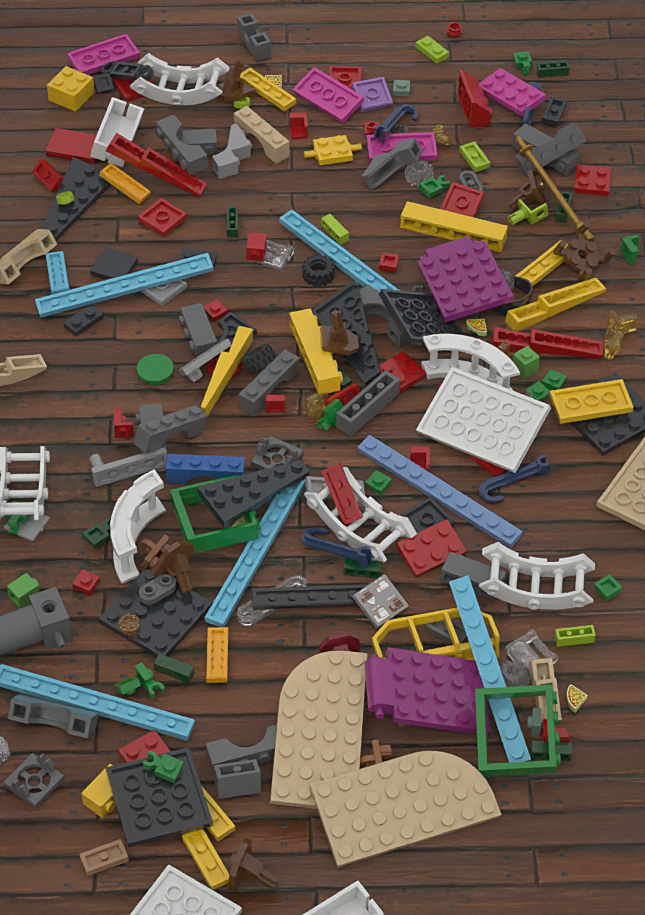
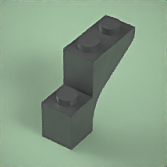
M416 138L399 141L392 152L375 155L362 177L369 189H374L399 168L417 162L423 150Z

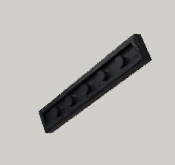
M369 584L252 588L253 610L359 606L353 599V595Z

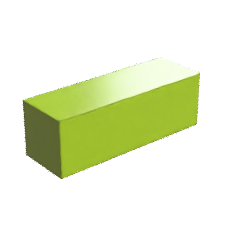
M331 214L321 218V226L339 245L349 241V232Z
M593 625L555 629L554 637L557 647L595 643L596 634Z

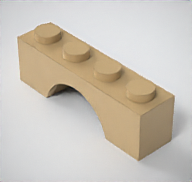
M248 106L234 113V124L237 123L240 129L244 130L245 137L249 134L256 136L262 144L266 156L277 164L290 157L289 141Z
M37 229L0 259V284H10L21 275L19 270L25 263L35 257L48 253L57 245L50 230Z

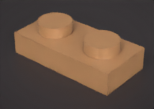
M121 839L79 854L87 876L129 861Z

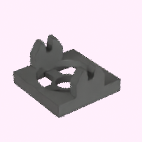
M272 436L268 439L262 437L261 443L259 442L257 445L256 456L251 461V466L263 470L297 461L302 457L303 450ZM273 447L281 448L279 452L275 453L267 451ZM287 451L290 452L291 455H288L287 459H285V453ZM275 456H279L283 460L281 462L276 463L272 460V458ZM263 457L270 459L269 465L263 461Z
M32 753L3 783L6 788L34 808H37L65 778L63 774L55 769V765L50 758L46 759L43 753L39 757ZM32 767L42 768L37 774H29L25 771ZM47 773H49L50 783L48 786L43 784V778L46 776ZM19 776L26 780V785L20 784ZM32 778L40 779V783L37 786H30L28 782ZM39 789L41 791L38 793H30L31 790Z

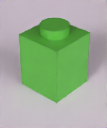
M528 346L513 354V363L518 368L519 376L523 380L538 372L540 357Z
M27 573L7 585L9 598L19 609L30 604L29 595L38 593L40 588L38 581L35 578H31Z

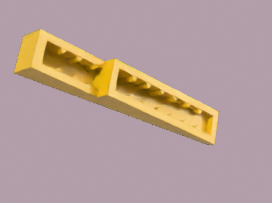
M593 278L540 295L537 302L509 310L505 322L513 331L523 330L606 292V288L597 278Z
M239 326L229 353L221 351L201 405V410L206 415H209L241 362V358L253 342V329Z

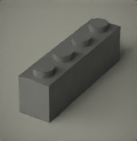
M525 123L513 134L512 147L519 151L521 150L515 142L517 136H520L526 145L530 144L533 148L541 146L553 138ZM572 149L546 165L568 176L576 169L577 164L580 163L581 153Z
M385 370L336 413V428L349 437L353 436L399 395L400 379Z

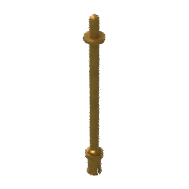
M517 136L515 142L521 149L519 155L526 156L575 225L574 231L577 233L584 222L579 220L532 154L533 146L530 144L526 145L523 139ZM588 229L584 233V239L589 242L595 240V237Z

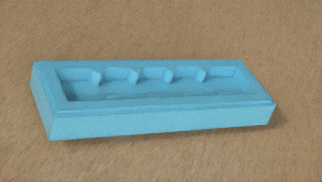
M63 251L46 253L52 295L68 291L69 284Z

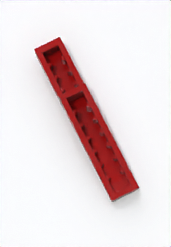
M118 133L115 134L106 149V152L200 197L207 185L206 182L193 174L189 175L185 169L183 170L182 167L148 147L147 150H144Z
M495 327L491 336V345L505 352H518L528 346L536 354L603 357V342L535 329H532L529 334Z

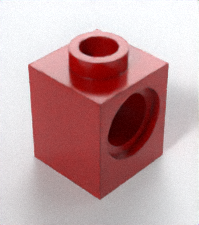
M249 233L246 245V260L264 262L267 249V234Z

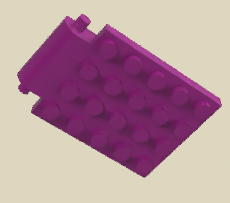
M469 236L424 249L425 255L419 256L420 260L417 261L418 267L445 322L514 301V295L485 241L478 242L477 239L471 241Z
M388 647L386 650L387 659L378 658V655L372 654L370 659L365 661L369 712H375L377 719H382L384 714L393 715V723L477 734L475 689L484 688L475 660ZM486 699V722L488 736L491 732V727Z

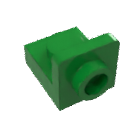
M638 235L622 238L620 252L629 265L636 264L637 256L639 255L638 244L640 237Z

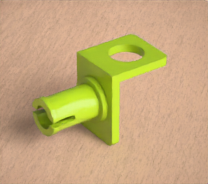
M519 199V210L507 216L512 226L523 219L528 220L533 225L549 215L548 205L544 203L531 211ZM544 210L540 216L536 217L539 211Z

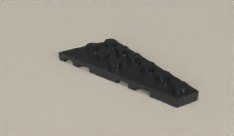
M73 157L57 193L58 195L70 191L74 195V200L68 205L58 204L55 197L41 228L50 230L55 241L112 185L99 176L102 169Z
M353 280L314 308L312 313L317 316V320L321 325L332 326L331 312H334V310L341 312L346 329L358 337L359 346L356 353L344 356L366 386H368L382 373L358 283L356 280Z
M301 460L199 486L197 487V494L223 528L229 526L230 521L234 519L237 521L242 518V514L245 512H252L272 500V496L277 493L280 495L288 486H295L309 476L310 470Z

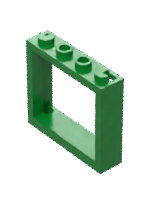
M238 475L170 490L171 503L184 540L192 543L194 553L259 539L258 530H261L259 519H255V510L252 512L247 511L243 514L247 524L194 535L184 505L203 501L197 494V487L237 477Z
M552 684L475 689L478 769L483 777L557 773V765H561L560 753H556V745H560L559 732H555V725L559 724L558 712H554V704L558 703L557 691L553 692ZM546 696L549 761L488 764L486 699Z

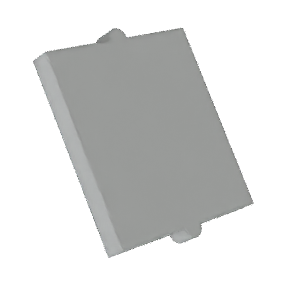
M29 515L26 523L20 522L16 535L33 542L40 532L44 531L43 528L50 521V517L44 515L41 516L40 520H34V515ZM7 522V524L4 526V529L7 530V531H9V529H10V527H11V526H8V522Z

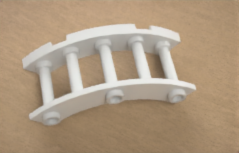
M148 53L139 60L138 64L151 66L154 76L161 78L159 85L156 86L139 77L130 85V88L145 97L166 104H200L222 94V90L216 87L218 77L227 73L230 67L219 58H215L206 64L200 65L198 68H192L191 66H177L176 68L168 66L167 62L159 60ZM167 80L178 82L177 90L166 89ZM186 83H196L195 89L184 90Z
M457 334L423 336V341L430 352V360L421 362L422 369L427 372V380L446 378L451 367L512 390L510 387V377L520 375L518 368L506 354L480 339ZM452 350L451 359H437L438 351ZM459 351L472 354V361L458 360ZM479 358L490 364V370L479 365Z
M41 446V453L8 452V448L0 447V520L4 515H34V520H40L41 516H44V500L48 499V488H45L46 462H50V451H46L45 446ZM11 461H40V474H11L8 472V463H11ZM39 481L38 490H9L7 488V484L11 482ZM9 498H36L34 502L7 503L6 501Z
M343 467L357 503L364 512L362 513L363 518L353 521L345 527L336 518L340 515L337 507L330 511L322 501L330 494L328 486L319 493L306 492L304 494L309 507L317 512L341 542H346L355 549L363 546L369 547L373 561L385 562L387 559L383 551L399 537L413 538L417 534L407 517H402L392 512L387 514L382 511L383 507L371 496L369 498L364 496L360 491L362 487L347 467ZM367 519H373L380 524L364 539L353 533ZM390 530L392 532L380 544L372 543L384 531Z
M155 469L133 482L134 485L128 491L125 490L111 516L110 527L114 548V565L121 584L133 580L140 575L134 563V554L137 553L136 540L149 522L166 512L158 497L155 496L156 491L164 488L163 481Z
M499 542L489 545L482 550V555L492 563L490 580L480 583L479 587L491 596L511 604L528 607L532 610L583 607L593 603V599L583 589L584 574L595 570V563L583 553L568 558H559V562H547V559L529 557L525 559L519 557L517 552L508 549ZM499 566L510 571L509 585L498 580ZM518 573L532 576L531 592L517 589ZM576 575L575 591L562 593L563 578ZM540 577H555L554 594H539Z

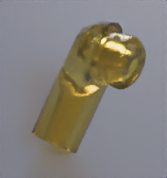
M441 124L435 125L433 128L435 140L448 146L451 138L444 135L445 127Z

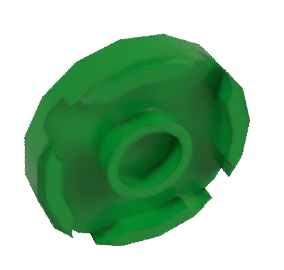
M162 354L147 355L137 364L138 378L142 382H147L154 386L168 382L174 373L173 362Z

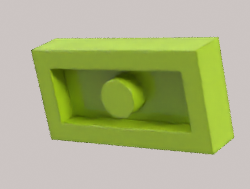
M429 36L415 42V47L436 64L449 57V51Z
M476 142L460 146V153L474 172L490 168V161Z

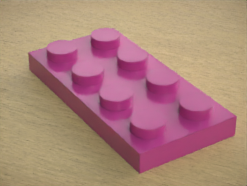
M124 34L67 53V58L75 70L89 75L101 71V67L110 61L129 62L140 58V52L129 36Z
M315 67L293 88L294 94L341 123H344L365 101L363 96Z
M501 68L479 83L483 87L486 96L522 117L526 107H530L531 111L546 100L545 93Z
M434 132L387 134L383 143H380L381 138L373 140L374 135H367L369 163L377 154L392 152L399 141L416 138L423 150L417 161L437 160L438 155Z

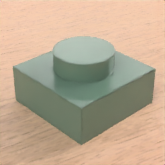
M394 80L393 96L409 97L410 81Z
M533 708L532 716H528L527 728L531 729V737L540 736L541 708Z

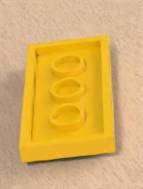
M623 379L552 390L549 395L560 424L633 412V405Z

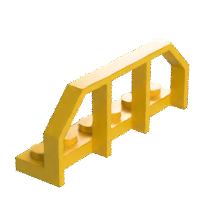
M458 607L387 620L372 637V646L378 658H383L379 643L388 632L394 629L409 627L417 652L475 660L470 643L459 644L451 619L461 617ZM481 612L483 620L489 626L493 636L490 640L496 658H498V630L492 616ZM444 620L453 645L423 651L415 625Z

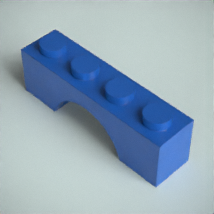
M167 455V483L187 484L191 478L200 475L220 479L245 474V457Z

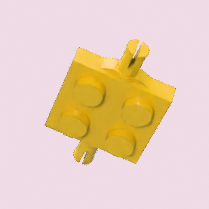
M346 135L319 138L313 140L314 150L304 151V157H315L319 165L353 161L352 152L362 151L361 143L351 145Z

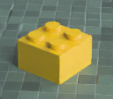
M65 66L47 84L48 99L68 109L77 111L95 93L93 77Z

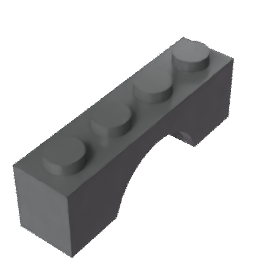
M175 115L156 121L157 129H155L157 138L163 141L165 148L171 151L173 158L180 162L183 170L185 169L191 175L208 168L207 154L199 145H187L180 141L183 138V129L181 122Z
M572 122L560 129L552 140L541 146L534 147L531 152L543 167L586 142V139L580 127ZM519 154L514 156L524 174L528 175L527 171L532 169L536 171L526 156H520Z
M369 284L361 288L360 294L366 316L375 315L386 319L389 322L388 338L399 348L407 342L403 334L398 329L397 324L378 295L379 291Z
M287 350L279 354L239 393V409L255 417L266 406V395H270L278 383L281 381L290 383L300 373V357Z
M194 405L139 424L134 444L146 454L160 449L166 439L178 431H181L188 438L200 435L204 431L208 415Z
M19 694L11 699L8 719L27 724H49L67 731V734L89 738L95 734L99 713Z
M277 725L267 727L263 740L251 747L236 746L227 738L206 743V755L213 775L214 765L256 759L257 763L264 764L274 759Z

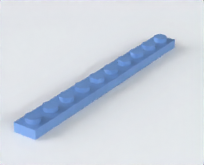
M368 435L357 447L358 452L511 549L521 538L522 531L373 436Z

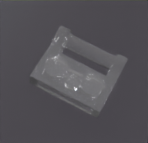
M267 239L264 262H253L283 270L289 258L293 256L295 247L281 245Z
M534 629L528 630L525 635L506 645L504 650L529 679L531 678L529 661L541 658L528 643L532 642L546 658H552L553 665L559 660L557 654L552 653L540 640L538 633Z

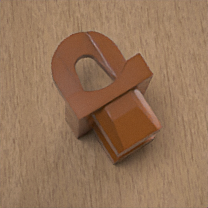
M164 535L157 544H154L149 539H143L140 542V549L147 554L140 566L142 569L145 570L147 566L153 568L159 559L157 555H162L164 550L171 546L168 543L169 537L167 535Z
M372 740V755L360 758V768L382 763L383 759H391V746L379 745L378 740Z

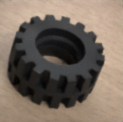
M321 254L307 257V260L305 259L302 265L304 281H307L309 285L312 284V286L318 285V287H321L322 284L326 286L327 282L331 283L334 278V262L330 257L327 259L326 255L321 256ZM315 269H321V270H324V271L315 272V271H313V270H315Z
M266 343L251 350L241 358V361L248 373H251L268 365L276 358V354L271 345Z

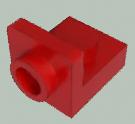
M114 408L115 438L134 437L133 422H126V415L122 416V409Z

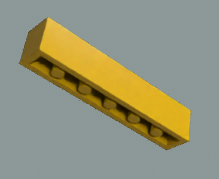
M408 201L402 211L400 228L452 241L469 236L471 241L475 239L478 242L485 241L489 250L500 253L506 242L508 226Z
M311 309L290 312V328L318 394L340 391V383L343 382L341 371L338 372L337 362L333 360L332 352L323 351L321 348V326H318L317 316L313 315Z

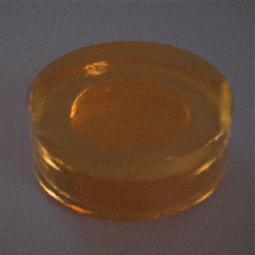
M125 614L119 619V628L122 633L134 634L139 630L140 623L136 615Z

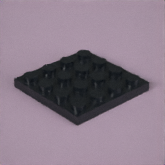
M381 289L378 294L408 344L425 345L423 336L433 334L464 335L455 319L448 322L444 321L430 293Z
M615 372L596 383L620 380L622 378ZM624 380L623 382L633 405V412L570 422L602 456L645 433V401Z
M147 566L99 617V623L156 658L159 654L168 657L208 613L212 602L194 591L183 594L179 583L176 581V590L152 605L142 603L139 598L140 588L158 577L153 576L150 572L152 567Z
M189 747L157 755L161 759L166 754L184 761V766L175 783L156 776V769H145L143 761H153L148 757L106 767V775L128 847L213 826L212 817Z

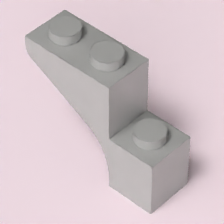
M237 123L231 126L227 148L223 152L212 156L213 170L219 179L238 174L239 160L251 157L250 150L252 149V144L250 140L246 139L244 130L240 129Z

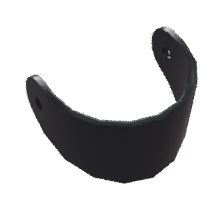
M514 276L511 279L512 284L526 293V296L519 300L493 307L492 309L507 316L509 310L530 304L533 288L529 280Z

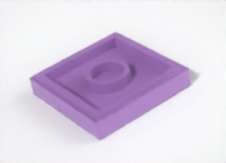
M384 77L352 83L353 91L363 96L365 100L359 106L361 113L393 106Z

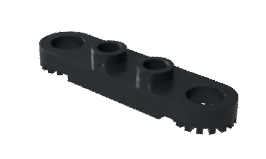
M110 61L101 67L103 74L109 73L111 78L136 81L139 77H142L148 81L154 75L151 66L136 63Z

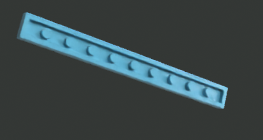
M290 210L279 218L280 224L322 256L326 255L327 259L330 257L335 266L363 287L369 284L379 292L381 289L398 290L294 210Z
M205 253L35 299L40 318L212 272L213 265L209 254Z
M305 480L295 486H288L280 495L276 494L259 523L261 530H258L259 539L251 540L246 545L206 614L205 622L218 627H225L306 485Z
M469 575L450 581L449 583L484 688L506 687ZM488 699L509 763L531 762L511 699Z
M0 665V687L96 712L99 713V716L151 731L155 730L158 733L188 741L195 725V719L7 665Z

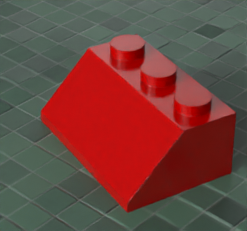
M459 70L457 95L469 127L475 128L490 125L492 110L488 108L487 97H484L483 87L479 85L476 78L464 70Z

